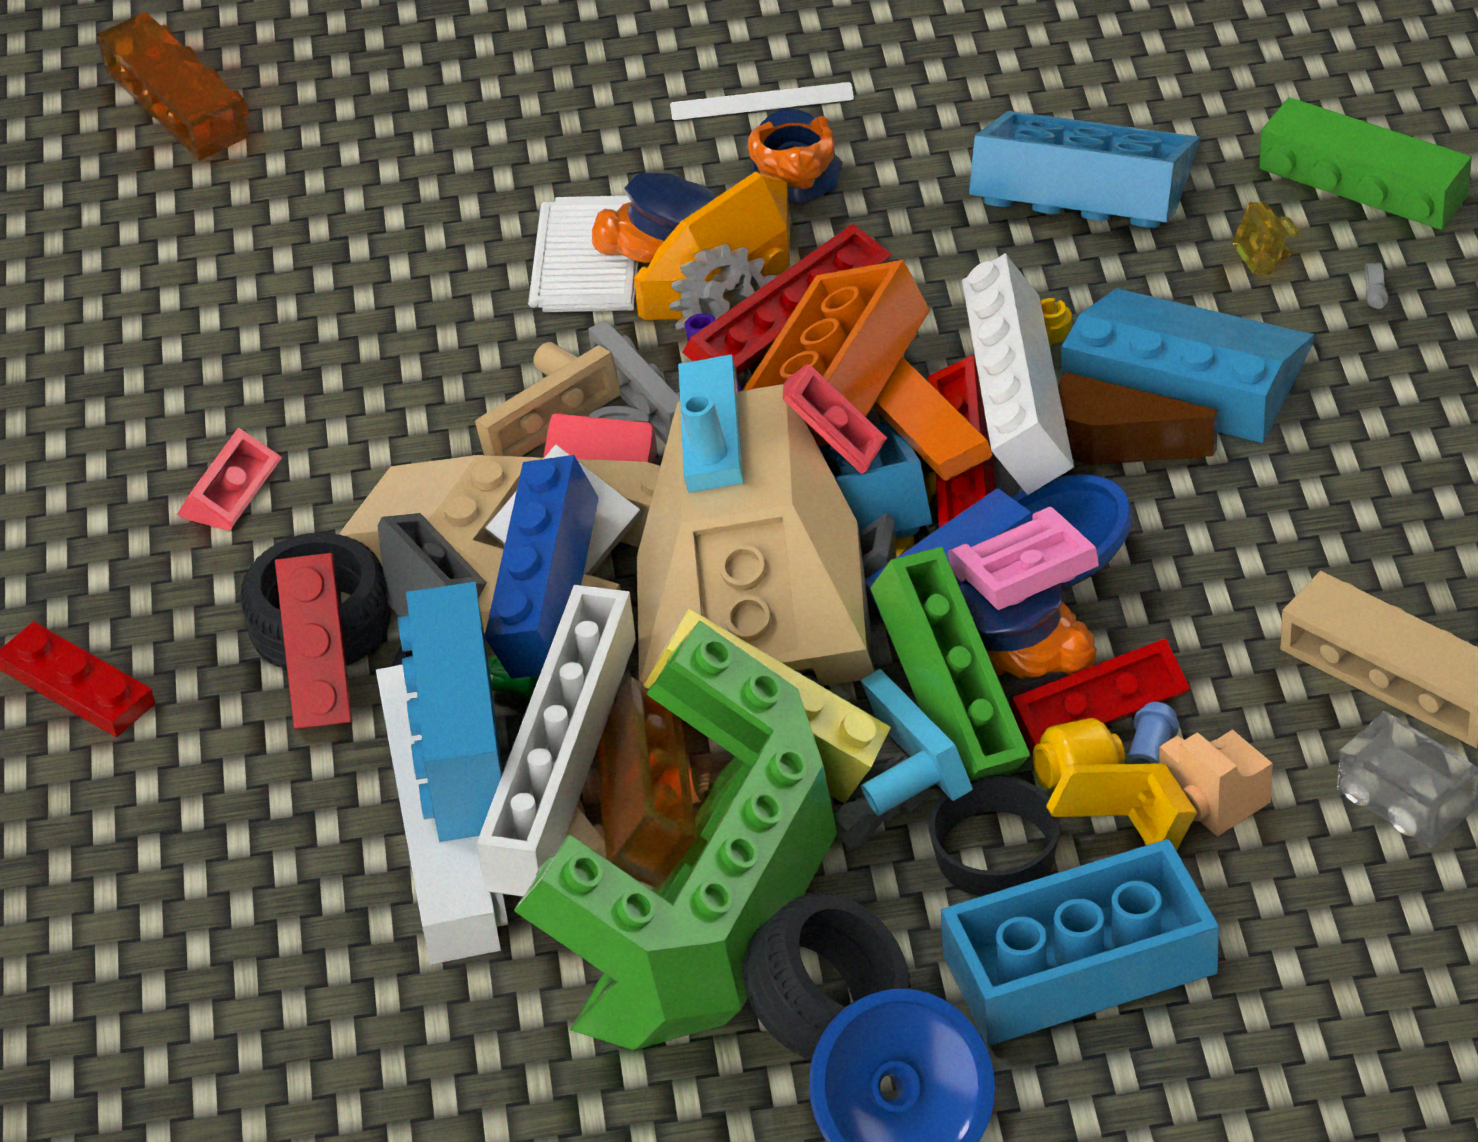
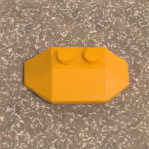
M754 172L682 220L657 249L649 266H643L634 276L638 316L644 320L682 319V311L670 309V303L681 299V293L671 287L672 282L686 279L680 266L684 263L695 261L694 254L706 249L712 251L715 247L728 244L732 252L733 250L745 247L748 249V262L758 258H762L765 261L760 271L763 277L774 274L777 277L790 267V213L787 182L777 177L774 178ZM721 269L712 270L704 280L707 282L712 281L714 276L721 272Z

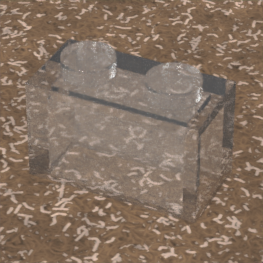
M1383 711L1340 750L1337 790L1344 793L1353 803L1365 806L1392 823L1401 833L1413 836L1433 849L1476 809L1478 767L1390 713Z

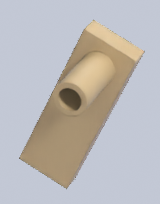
M552 342L542 344L534 355V366L537 370L546 374L547 377L475 420L484 455L521 457L546 441L549 423L553 414L587 416L594 410L620 396L621 392L612 353L597 345L577 357Z

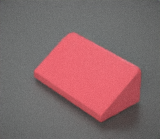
M809 363L790 376L785 382L782 399L861 474L866 472L887 437Z
M553 414L548 427L544 451L545 457L556 444L569 455H575L576 459L639 461L653 464L657 454L655 427L653 424L646 422Z
M238 427L190 492L177 515L186 520L230 531L282 457Z

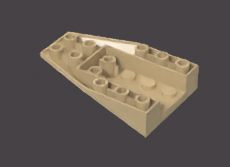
M784 384L738 392L744 483L688 493L683 470L680 401L677 402L637 554L639 686L647 703L651 706L652 713L668 711V709L646 695L649 689L643 685L688 609L693 610L795 671L813 668L820 686L858 681L876 671L859 526L804 419L782 399Z

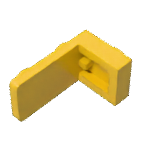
M1166 764L1069 765L1065 768L1046 805L1052 817L1129 816L1147 845L1170 839L1176 851L1197 814L1196 809Z

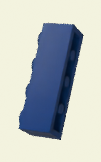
M575 455L526 461L522 464L484 636L511 679L540 676L573 586L581 585L599 497Z

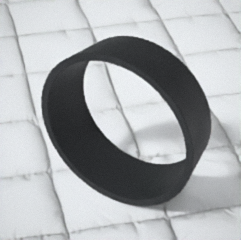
M985 776L970 781L973 790L952 801L946 794H943L936 802L929 818V834L942 874L957 888L972 895L982 897L1043 878L1050 871L1060 833V817H1052L1046 807L1050 798L1035 785L1013 777ZM986 812H1006L1021 816L1035 824L1044 834L1048 843L1046 849L1032 861L1016 868L999 871L980 870L966 866L953 859L942 848L946 836L953 827L968 817Z

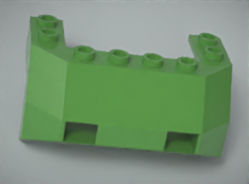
M700 620L670 654L666 665L646 695L735 757L718 774L652 890L569 834L555 856L552 857L550 855L541 865L528 891L514 909L520 916L603 972L570 1030L631 1050H638L723 1026L742 1009L748 998L742 972L744 953L754 933L786 903L805 894L837 835L823 762L798 688Z

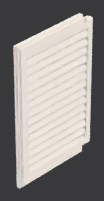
M627 195L555 197V202H543L541 204L528 305L531 308L542 307L543 312L634 310V276L638 272V261L631 260L621 254H602L595 250L592 244V227L598 212L604 209H611L617 212L623 204L631 202Z

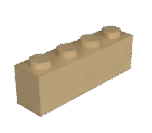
M1321 570L1282 610L1280 650L1478 748V647Z

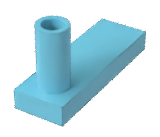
M726 355L678 364L683 470L688 493L743 484L737 375L733 356Z
M881 669L861 679L876 719L891 727L888 734L910 756L908 759L861 785L862 792L877 816L884 814L934 784H937L952 801L972 791V785L956 745Z

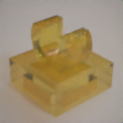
M1249 202L1232 244L1253 274H1271L1277 260L1288 259L1291 255V252L1284 244L1286 238L1289 236L1299 237L1300 230L1290 218L1277 217L1267 202Z

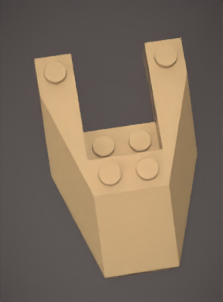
M473 455L391 466L339 534L356 539L358 542L368 546L382 564L377 527L380 519L385 516L421 513L487 582L478 598L483 631L485 633L504 545L487 532L486 526L517 491L523 462L544 458ZM577 459L579 463L641 510L642 515L620 540V542L639 547L660 466L639 461ZM583 574L581 586L620 590V584Z

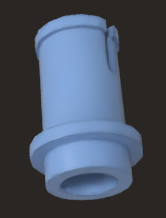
M1150 702L1135 714L1133 724L1136 733L1130 751L1127 753L1125 764H1159V746L1178 734L1180 725L1174 709L1164 703Z

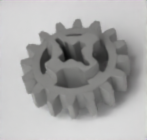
M724 244L713 248L712 251L706 249L695 253V261H690L680 266L686 279L674 281L671 285L675 291L681 293L680 300L670 303V309L682 311L683 318L675 324L677 330L685 329V321L696 314L706 313L713 315L715 319L719 318L776 278L775 274L763 277L760 271L765 261L762 258H758L748 262V249L745 247L731 252L729 245ZM721 269V272L716 274L712 281L707 282L704 280L712 270Z

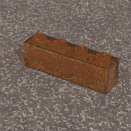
M143 12L97 34L105 71L199 161L249 137L245 117L248 116L249 112L242 95L237 90L231 91L222 82L220 76L213 68L208 69L198 60L191 47H184L179 43L167 25H160L147 12Z
M630 677L614 699L596 750L606 860L634 879L659 889L697 839L683 726L680 717L646 695L649 689L643 686L644 683Z

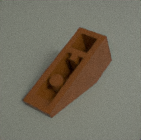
M1068 372L1064 373L1058 384L1072 459L1075 461L1100 465L1210 457L1217 450V409Z

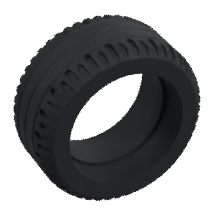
M307 533L285 539L273 545L252 562L243 577L240 597L249 638L257 652L264 659H267L268 662L273 663L277 667L287 670L275 559L333 553L337 590L351 595L339 605L346 666L357 662L376 648L377 644L381 642L382 637L385 636L386 630H388L391 607L387 604L383 566L368 546L358 542L356 539L340 534Z
M808 893L786 903L754 933L744 953L743 982L745 983L744 987L748 994V1000L756 1016L778 1042L795 1054L797 1053L804 1058L807 1057L809 1060H812L816 1045L824 1030L845 1007L826 996L812 981L804 967L799 946L820 954L838 970L849 988L853 1002L864 996L884 990L911 988L906 959L898 942L887 926L859 903L833 893Z

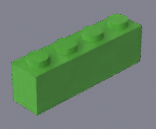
M1290 97L1287 98L1261 129V170L1440 230L1445 227L1468 197L1472 160L1470 155Z
M943 547L890 560L870 589L920 709L956 745L970 781L985 776L1011 777L1028 759L1030 753Z

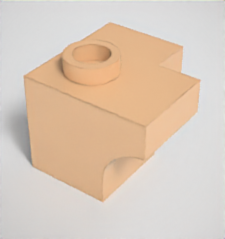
M1233 729L1211 742L1207 741L1197 732L1186 740L1177 735L1159 746V764H1166L1197 811L1193 821H1200L1217 837L1271 803L1273 763Z

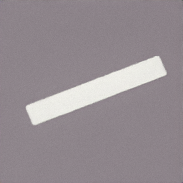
M845 82L670 103L672 119L682 120L853 100L854 96L851 83Z

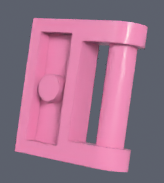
M1047 507L1033 513L1032 521L972 547L963 544L949 550L948 559L954 574L960 581L967 580L997 610H1000L1010 605L1019 604L1027 597L1059 583L1071 581L1077 575L1099 566L1096 547L1054 508Z

